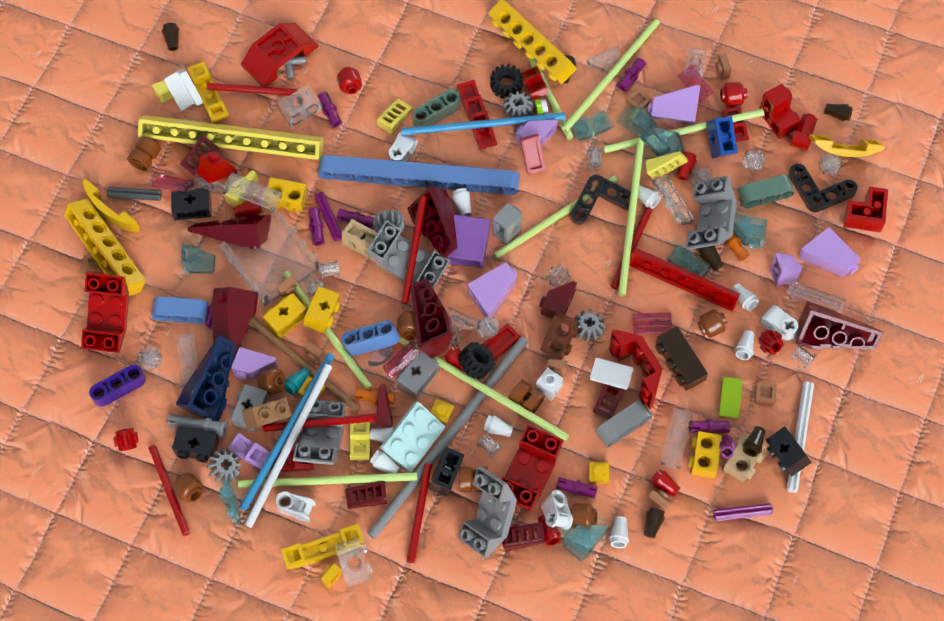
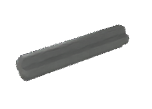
M124 187L107 188V196L109 198L154 201L162 199L161 190Z

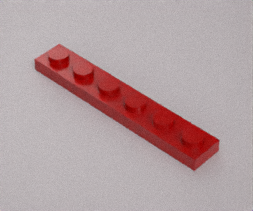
M636 247L632 252L629 266L733 312L740 293Z

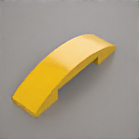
M204 61L188 67L190 77L212 123L229 117L228 111L216 90H207V83H213Z
M809 134V138L823 150L844 157L868 156L878 153L885 148L878 140L861 139L859 146L835 144L826 135Z
M87 179L83 180V186L89 200L104 219L121 229L137 233L140 231L137 221L125 211L118 216L100 201L102 197L99 190Z
M359 524L340 529L338 533L303 545L298 543L281 549L286 568L293 569L338 556L364 544L365 541Z

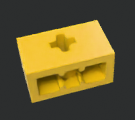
M318 286L305 315L303 326L325 334L327 327L331 328L335 317H333V313H338L341 305V302L338 301L340 294Z
M291 293L289 296H284L274 308H269L265 312L263 320L265 325L281 339L304 320L307 308Z

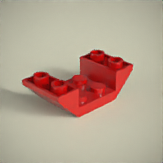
M279 23L251 45L241 66L262 87H267L278 78L277 69L299 52L306 57L319 46L296 23Z
M86 272L85 292H89L87 327L82 330L81 349L119 353L127 330L129 290L125 276Z
M615 329L611 333L609 351L619 361L632 355L634 363L637 366L640 365L644 378L642 379L639 398L644 405L647 404L648 408L651 409L654 405L663 368L642 336Z
M527 425L519 441V448L505 477L502 476L501 480L509 485L517 499L516 505L532 511L554 469L564 440L530 425Z

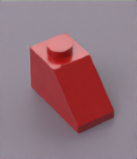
M212 151L200 156L197 174L210 184L237 174V170L219 153Z

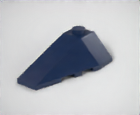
M222 336L217 337L184 386L176 402L177 406L204 419L211 418L213 421H219L227 402L225 395L230 383L228 376L233 364L234 343Z

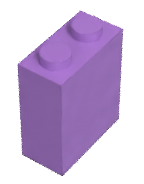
M464 214L454 215L458 247L446 257L451 260L449 264L483 268L490 234V220L484 217H468Z

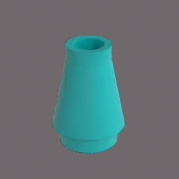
M303 367L287 377L284 389L290 395L298 394L307 377L311 376L309 370Z

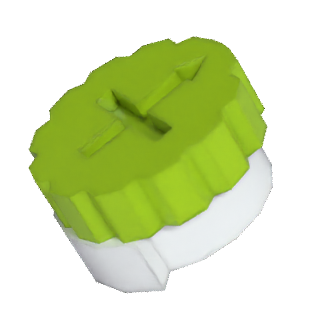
M535 99L536 115L549 114L546 100Z

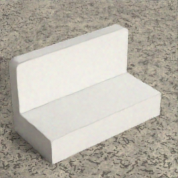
M180 69L164 78V82L180 110H184L193 104L198 106L203 103L186 70Z
M595 358L590 380L627 390L631 381L633 367Z

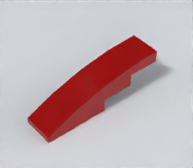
M475 80L457 84L468 121L490 120L481 95H479ZM492 127L472 129L480 150L498 145Z

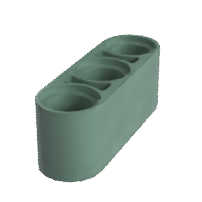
M449 89L417 107L413 111L414 127L434 125L456 112L460 107L459 93L456 90Z
M780 175L745 184L738 189L744 208H752L783 200L795 193L788 175Z

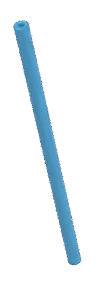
M565 112L401 128V135L526 124L528 121L565 120Z
M327 353L293 412L292 417L289 419L239 506L242 510L246 511L288 439L324 365H330L335 356L333 354Z

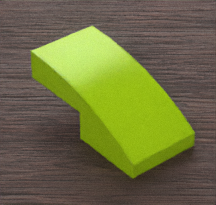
M723 377L718 416L739 418L743 379Z

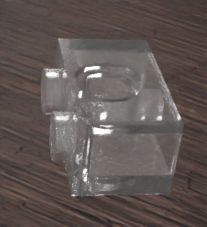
M307 85L299 88L292 95L282 98L278 102V108L290 127H293L320 111L321 103L313 90Z
M359 538L336 544L335 547L346 586L350 587L370 581L369 575L373 574L370 562H365L364 555L367 554L365 543H360ZM357 557L360 559V564L355 567L349 564L350 559Z

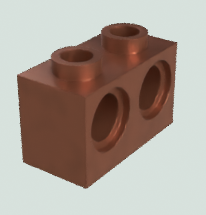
M560 312L554 314L540 350L559 359H562L565 355L568 356L573 346L570 344L571 340L576 338L580 329L577 327L579 321ZM562 323H565V324L568 325V327H569V331H568V332H564V331L561 329V324H562ZM554 341H559L562 349L555 348Z

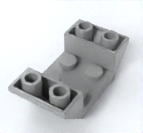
M728 176L695 182L693 199L700 204L697 230L688 231L687 250L720 245L729 239L733 234L737 203Z
M386 220L368 248L367 253L380 268L405 282L412 242L400 235L402 231L400 228ZM418 247L412 285L427 278L434 289L451 260L443 258L435 250L430 254Z
M316 400L306 420L344 417L346 403ZM344 425L303 428L300 443H296L293 461L327 465L336 464Z
M477 466L473 485L480 489L482 494L474 520L463 521L459 540L484 558H487L507 538L517 499L506 482L483 467Z

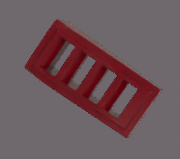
M202 135L180 165L195 176L198 172L199 162L191 156L194 154L200 159L201 154L196 151L197 148L207 154L215 151L218 146ZM202 142L205 143L208 147L211 148L210 151L206 150L200 144ZM190 160L197 167L194 169L191 165L187 163V161Z
M381 384L378 390L376 425L392 427L393 417L386 384Z
M605 384L593 413L610 419L625 389L619 388L620 390L617 392L610 389V385ZM606 392L616 395V399L605 395ZM603 399L613 402V406L602 402ZM600 405L610 409V413L599 409Z
M385 481L345 489L348 509L387 504ZM376 490L380 491V497H376ZM368 491H372V499H368ZM360 492H364L363 501L360 499ZM352 493H356L357 502H353Z
M538 522L510 527L507 538L502 542L503 548L512 551L546 543L544 523ZM534 529H537V539L534 537ZM526 531L529 533V540H527ZM518 533H520L521 541L518 539Z

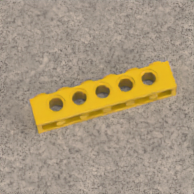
M500 0L487 13L492 18L490 22L496 28L500 26L503 29L501 32L506 38L509 39L511 37L514 39L512 43L519 50L523 48L525 50L524 54L530 60L534 58L537 61L535 64L542 71L546 69L549 72L547 76L555 82L557 80L563 84L576 71L577 68L505 0Z
M88 199L68 203L64 217L103 273L125 276L129 296L140 293L146 282L144 276L129 258L95 207Z

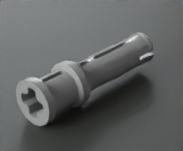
M169 414L167 420H170V422L167 421V426H180L217 433L220 438H225L228 430V422L225 420L219 422L213 421L211 418L202 420Z

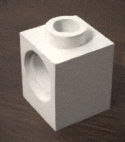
M547 368L537 380L536 389L542 392L545 398L552 401L563 387L564 378Z

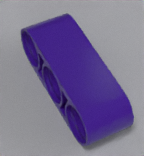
M130 365L94 384L90 388L89 394L97 406L103 407L144 385L146 378L138 365ZM134 374H139L137 378L131 379ZM122 383L119 388H114L116 384ZM99 393H104L102 397L96 398Z

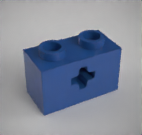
M732 116L707 121L706 125L712 158L738 153Z

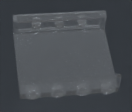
M275 208L271 209L273 217L271 218L267 241L260 245V248L249 249V247H240L233 244L228 246L225 241L218 245L221 254L251 291L258 292V300L263 307L280 296L276 287L287 279L283 274L284 272L288 271L290 276L296 280V283H299L319 269V258L316 253L308 250L306 241L303 238L299 239L296 229L292 225L289 226L283 213H278Z

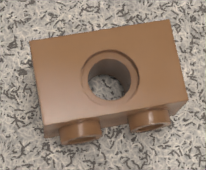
M287 398L241 410L247 429L292 417Z

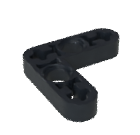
M802 164L792 165L789 171L790 180L807 208L812 212H820L854 197L857 192L858 186L856 182L849 179L820 191L806 167ZM794 172H801V175L799 176V174H794ZM802 185H810L812 190L804 191ZM845 187L852 188L851 192L850 190H845ZM833 192L837 195V198L832 200L828 198L827 194ZM813 200L815 202L820 201L819 205L817 206V204H812Z
M600 175L590 176L571 212L572 222L577 225L585 223L598 197L625 210H629V205L626 204L625 199L630 197L631 191ZM596 180L598 181L599 186H596V188L592 192L590 191V189L593 186L592 182ZM614 188L617 195L615 197L609 196L607 189ZM623 193V195H622L620 201L617 200V199L619 198L620 194ZM583 196H590L592 203L585 204L582 199ZM581 207L584 208L582 217L577 219L576 217Z

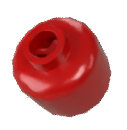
M345 67L338 73L337 81L343 93L355 94L361 89L362 80L357 69Z
M741 82L725 83L723 88L720 89L721 102H724L726 106H741L744 103V99L748 98L747 88H744Z

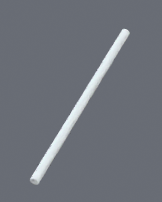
M324 365L244 525L250 528L253 527L332 366Z

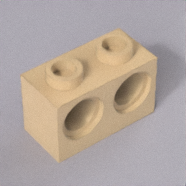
M352 219L342 231L343 245L373 260L367 253V250L378 233Z
M746 433L735 448L734 455L729 458L723 469V472L743 484L747 478L751 480L756 471L754 469L757 462L761 464L766 455L763 452L766 447L764 444L762 452L757 457L748 456L743 452V443L749 436ZM741 464L745 466L746 470L741 471L736 465Z

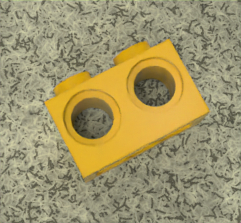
M270 177L265 193L266 204L275 209L284 208L291 212H303L308 195L307 185Z
M698 431L697 437H693L691 449H695L694 456H690L688 465L689 468H692L691 475L715 479L720 455L719 444L722 441V435ZM706 442L711 447L704 448L702 447L701 443ZM705 461L708 466L701 467L698 462Z

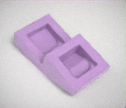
M240 433L237 434L227 448L229 452L233 451L235 456H238L241 460L259 470L270 454L265 448L256 442L253 443Z

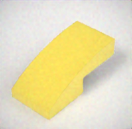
M370 422L350 424V461L370 460Z

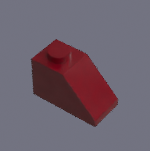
M572 281L549 290L546 297L543 296L539 304L541 315L553 318L557 312L566 315L576 292L577 282Z

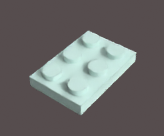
M415 401L380 448L405 471L411 473L446 426L422 404Z

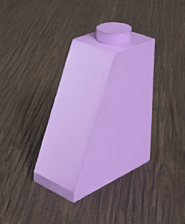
M700 85L654 97L653 102H649L648 108L651 118L694 124Z
M830 227L805 245L798 256L803 261L843 278L847 274L852 275L859 268L858 264L861 260Z
M506 262L467 284L469 295L487 321L493 318L516 286L517 273Z

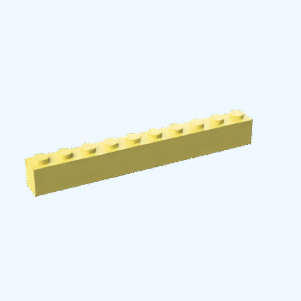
M144 115L139 118L138 137L196 144L204 135L221 148L319 160L323 155L324 137Z

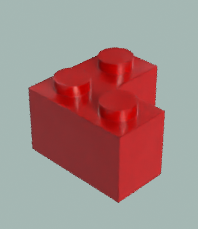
M783 84L765 92L760 105V109L763 108L764 116L762 117L778 139L797 130L800 122L799 115L790 108L793 98L792 93Z
M869 187L865 196V202L849 200L844 213L843 227L881 233L886 222L888 189Z

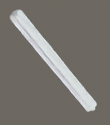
M805 381L802 387L794 438L803 451L814 383ZM801 471L793 476L789 473L786 489L788 492L796 493L798 491Z

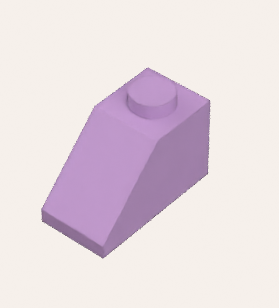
M528 121L517 129L516 142L521 145L520 138L538 134L542 146L557 131V121Z
M776 253L774 255L769 271L776 286L798 280L801 273V265L795 260L793 255Z
M239 347L231 369L235 377L241 380H246V378L253 380L264 369H277L278 363L275 357Z

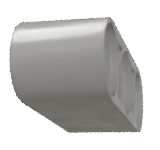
M638 400L601 424L595 430V433L608 448L652 418V414L643 402Z

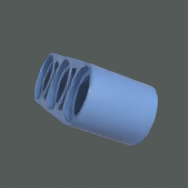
M155 297L151 318L158 321L202 324L206 322L208 302L200 299Z
M383 321L345 332L341 337L342 344L352 356L393 346L400 340V334L391 321Z

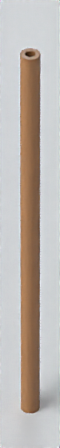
M251 317L249 323L299 366L308 369L312 377L315 376L317 370L256 318ZM326 379L324 383L325 388L357 413L361 407Z

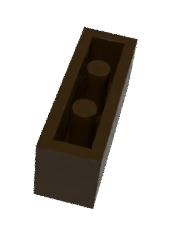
M678 326L657 336L656 350L666 359L665 363L670 371L673 370L679 386H683L685 391L706 381L707 371Z

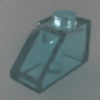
M651 127L640 136L641 140L658 157L678 151L684 152L679 132Z
M735 215L733 232L737 237H740L743 245L751 248H763L766 238L767 219Z
M605 524L577 526L573 531L570 529L563 537V547L582 562L608 533L609 527Z

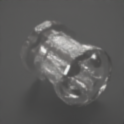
M589 147L587 149V168L589 170L597 171L603 168V163L601 162L602 148Z
M338 259L329 263L319 262L321 279L332 275L340 276Z
M800 344L790 358H795L807 369L817 355L811 354Z
M488 432L476 444L489 454L488 457L490 459L494 458L503 447L501 444H497Z

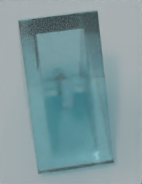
M643 107L625 108L616 121L617 124L641 137L651 135L657 127L656 122Z
M183 244L181 264L184 272L214 273L215 255Z

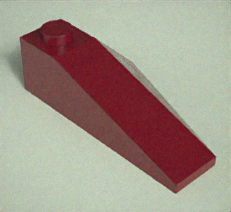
M430 186L421 195L427 197L422 234L429 238L432 246L443 258H446L458 247L453 206L447 190ZM419 198L407 208L414 225Z
M271 215L247 216V219L237 221L236 218H231L230 220L222 221L221 224L219 220L200 222L191 225L187 230L191 233L240 247L257 249L267 241Z
M425 278L410 287L418 349L430 358H433L448 350L453 331L451 318L429 280Z
M233 287L214 288L211 305L213 343L218 336H222L234 343V362L239 347H242V338L245 333H248L249 327L247 326L251 317L255 316L258 292Z
M807 301L799 319L796 344L814 350H821V348H832V350H839V348H851L852 350L876 349L883 331L827 307Z

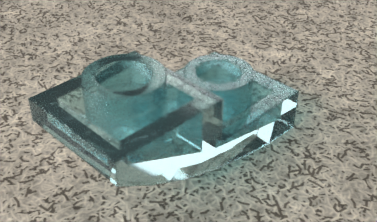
M605 110L589 119L586 116L575 122L572 126L578 141L594 137L613 128Z
M679 245L667 258L670 263L702 277H705L711 269L709 264L695 258L693 252Z
M223 480V487H220V499H223L225 505L228 506L227 515L228 518H231L233 525L241 524V512L237 497L229 482Z

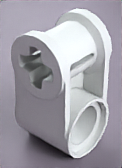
M400 132L389 149V160L407 162L417 147L418 139L409 135L402 136Z
M772 305L760 319L764 327L769 330L771 329L773 332L777 331L784 340H792L797 334V320L776 305Z
M554 490L541 503L546 524L549 527L559 526L563 530H568L573 523V517L567 503V498L561 491Z
M285 491L279 493L276 497V504L280 513L303 522L310 521L309 515L312 507L316 505L314 500ZM283 500H289L291 502L288 506L285 507L280 505L281 501Z

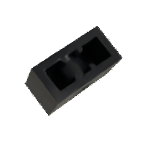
M198 188L190 191L178 190L177 192H171V212L174 220L212 217L209 189Z
M178 426L172 449L175 455L181 459H188L190 457L195 458L198 462L207 463L210 456L214 457L213 453L217 451L219 438L217 433Z
M785 426L766 439L769 445L766 449L773 458L776 456L779 458L780 461L777 464L784 473L788 471L793 476L812 463Z
M446 447L440 456L428 489L447 496L453 486L465 454Z

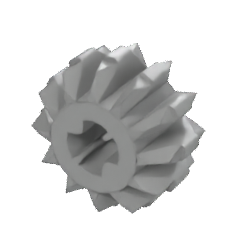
M516 91L515 95L510 93L509 97H505L503 110L506 117L531 116L534 108L531 96H526L525 91L522 94Z
M384 210V212H378L373 217V227L377 233L386 220L402 231L404 230V217L398 210Z
M589 309L588 313L582 310L581 315L575 316V319L579 321L577 327L580 328L578 332L580 340L585 337L588 343L590 338L596 341L597 336L601 337L603 335L602 330H605L606 325L603 323L604 318L599 317L598 311L593 314L591 309Z
M222 449L220 453L215 451L213 453L214 457L210 456L208 458L211 464L207 465V469L212 470L209 476H216L214 481L217 482L221 478L222 483L225 484L227 480L232 482L235 479L234 476L240 474L237 469L241 467V464L236 463L239 457L233 458V451L227 454L226 450ZM225 463L224 466L227 465V469L224 470L221 464Z

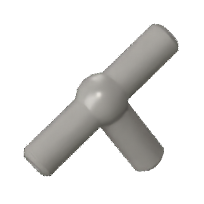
M305 56L293 57L284 64L288 79L294 78L292 65L306 63Z

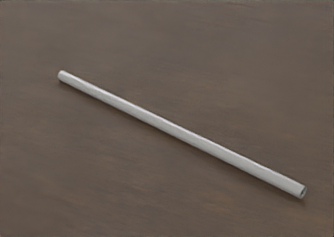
M520 337L485 381L484 384L491 389L495 386L527 345L528 341L525 338ZM478 390L415 471L417 472L418 480L407 481L367 534L373 539L377 538L421 481L424 463H429L433 466L444 449L487 396L485 393Z

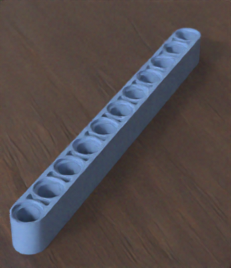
M332 155L321 156L318 176L320 178L424 188L432 186L448 190L466 188L467 191L506 195L518 193L520 179L518 172L510 170Z

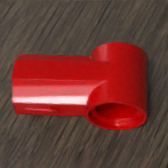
M813 114L802 115L798 129L794 132L791 146L808 151L812 141L809 138V134H813L818 120Z

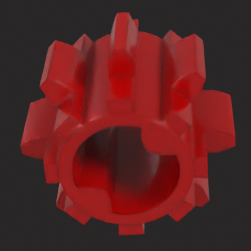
M771 329L762 332L760 337H758V342L761 345L759 348L764 353L768 352L770 355L780 352L784 345L781 340L782 335L777 331L773 332Z
M133 428L115 432L116 436L113 438L114 445L118 447L119 451L131 450L137 447L136 443L139 441L138 434L134 432Z

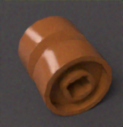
M140 137L135 145L136 149L131 151L127 160L135 168L146 172L152 165V159L157 157L161 148L153 140L147 137Z
M522 379L513 388L508 399L535 413L542 404L545 395L537 389L532 390V385Z
M460 466V492H471L473 489L476 492H482L473 485L477 467L472 469L471 466ZM481 466L484 469L488 470V466Z

